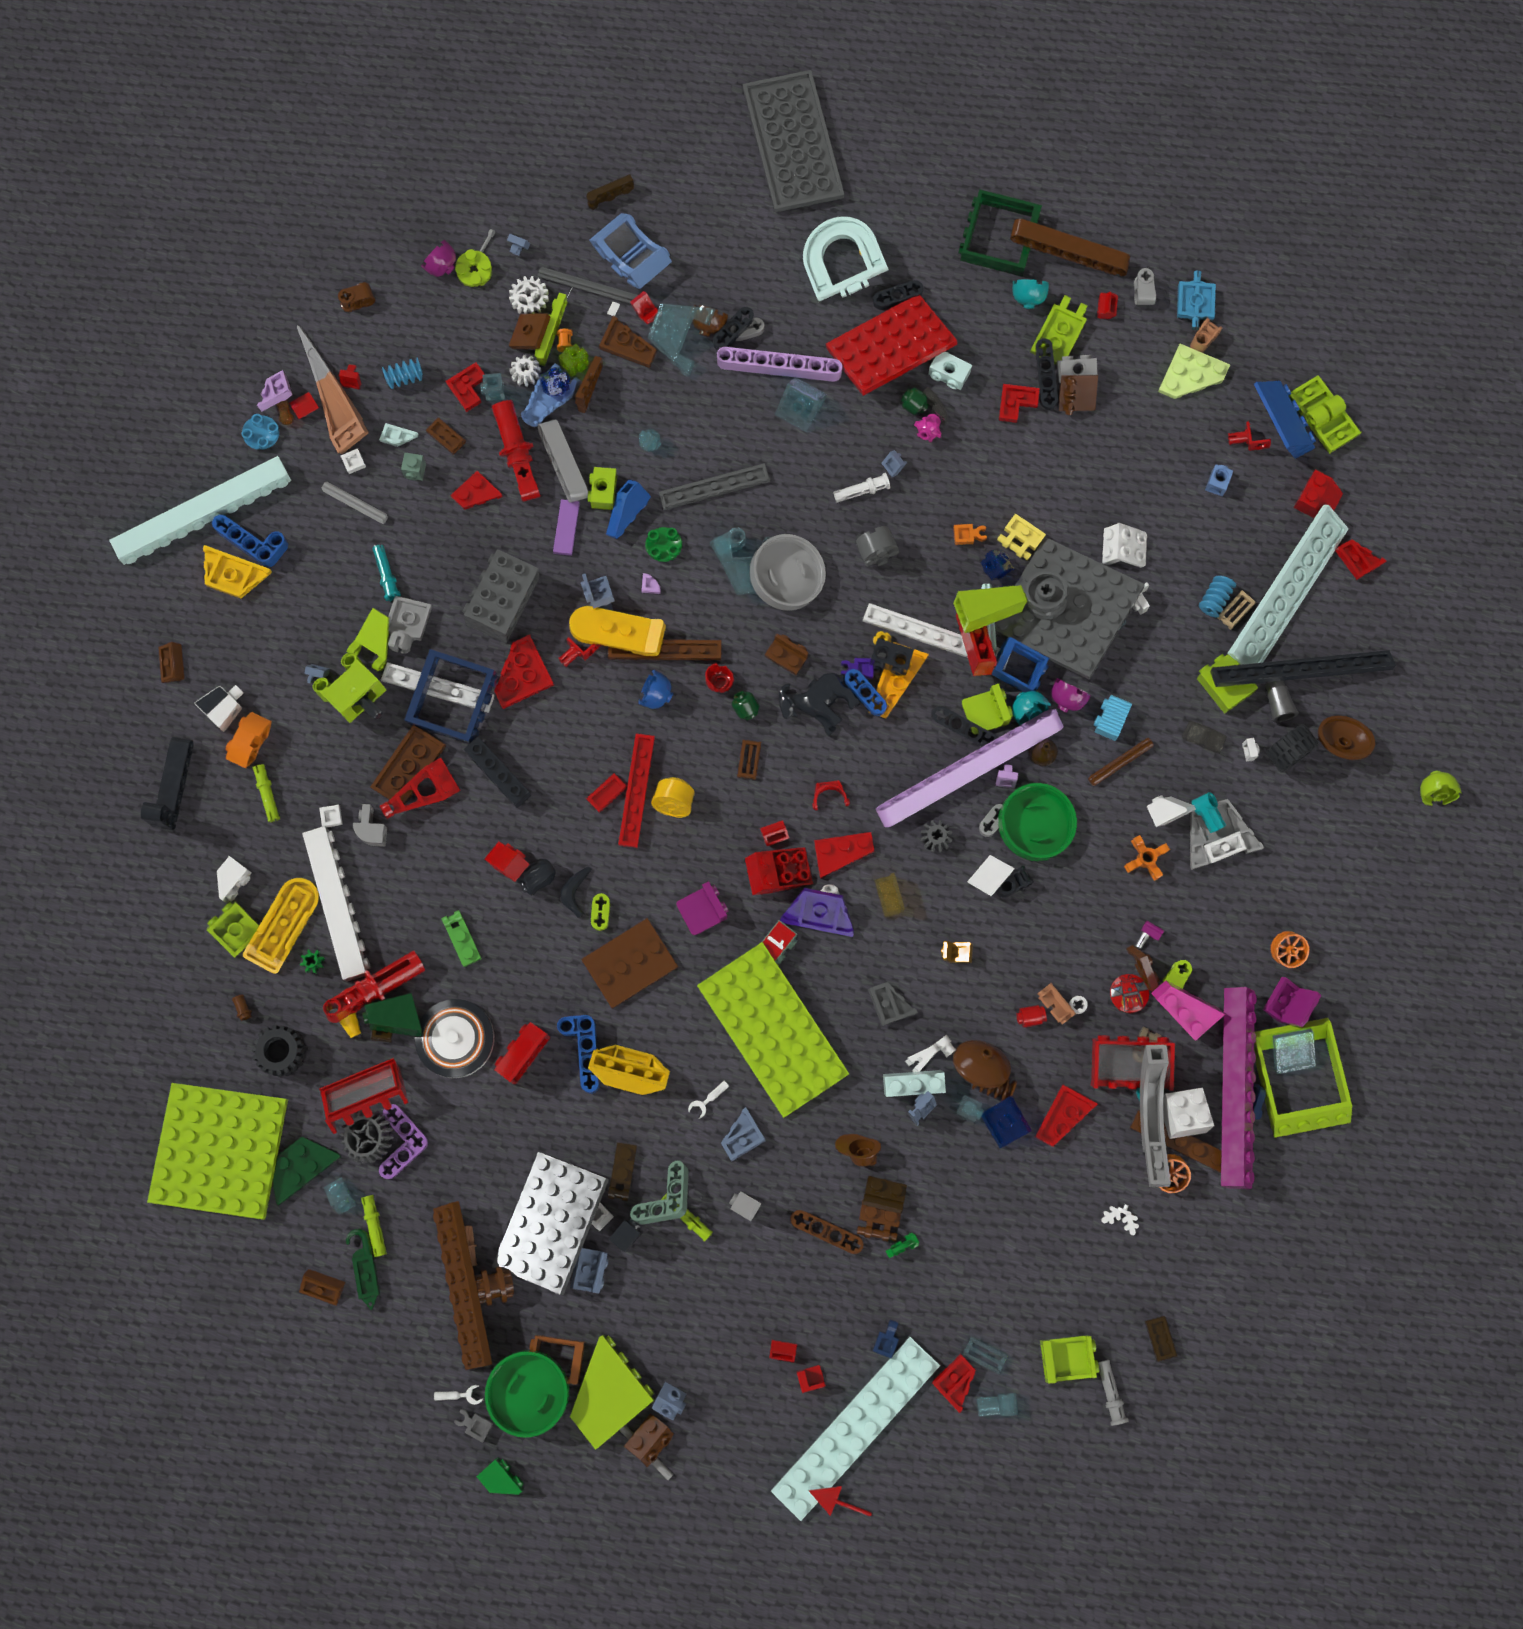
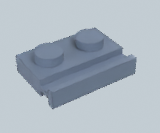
M929 1091L925 1094H920L915 1100V1109L908 1111L911 1120L917 1126L919 1125L920 1118L924 1119L937 1106L934 1096Z

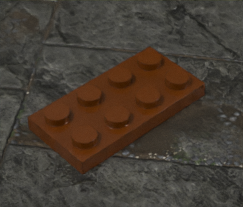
M413 725L370 788L390 800L421 769L436 761L446 745ZM409 790L401 796V801L404 805L407 804L413 795V790Z

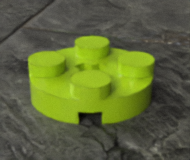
M469 249L456 262L455 271L460 282L468 287L482 286L492 276L490 260L480 251ZM476 265L478 271L471 273L470 267Z

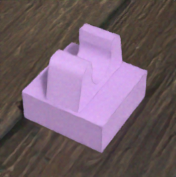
M1004 765L1003 771L999 770L996 786L1015 788L1018 773L1012 772V765Z

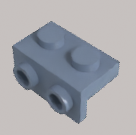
M582 574L584 581L581 582L584 595L587 603L591 602L593 609L606 606L615 601L606 576L588 582L586 574Z
M582 1248L574 1267L570 1288L599 1294L600 1289L604 1285V1269L608 1265L607 1253Z

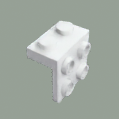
M1121 523L1104 528L1102 564L1111 565L1122 561L1137 567H1144L1146 565V532Z

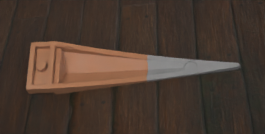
M297 326L317 384L330 439L337 452L343 454L365 437L368 431L362 421L363 418L303 328Z

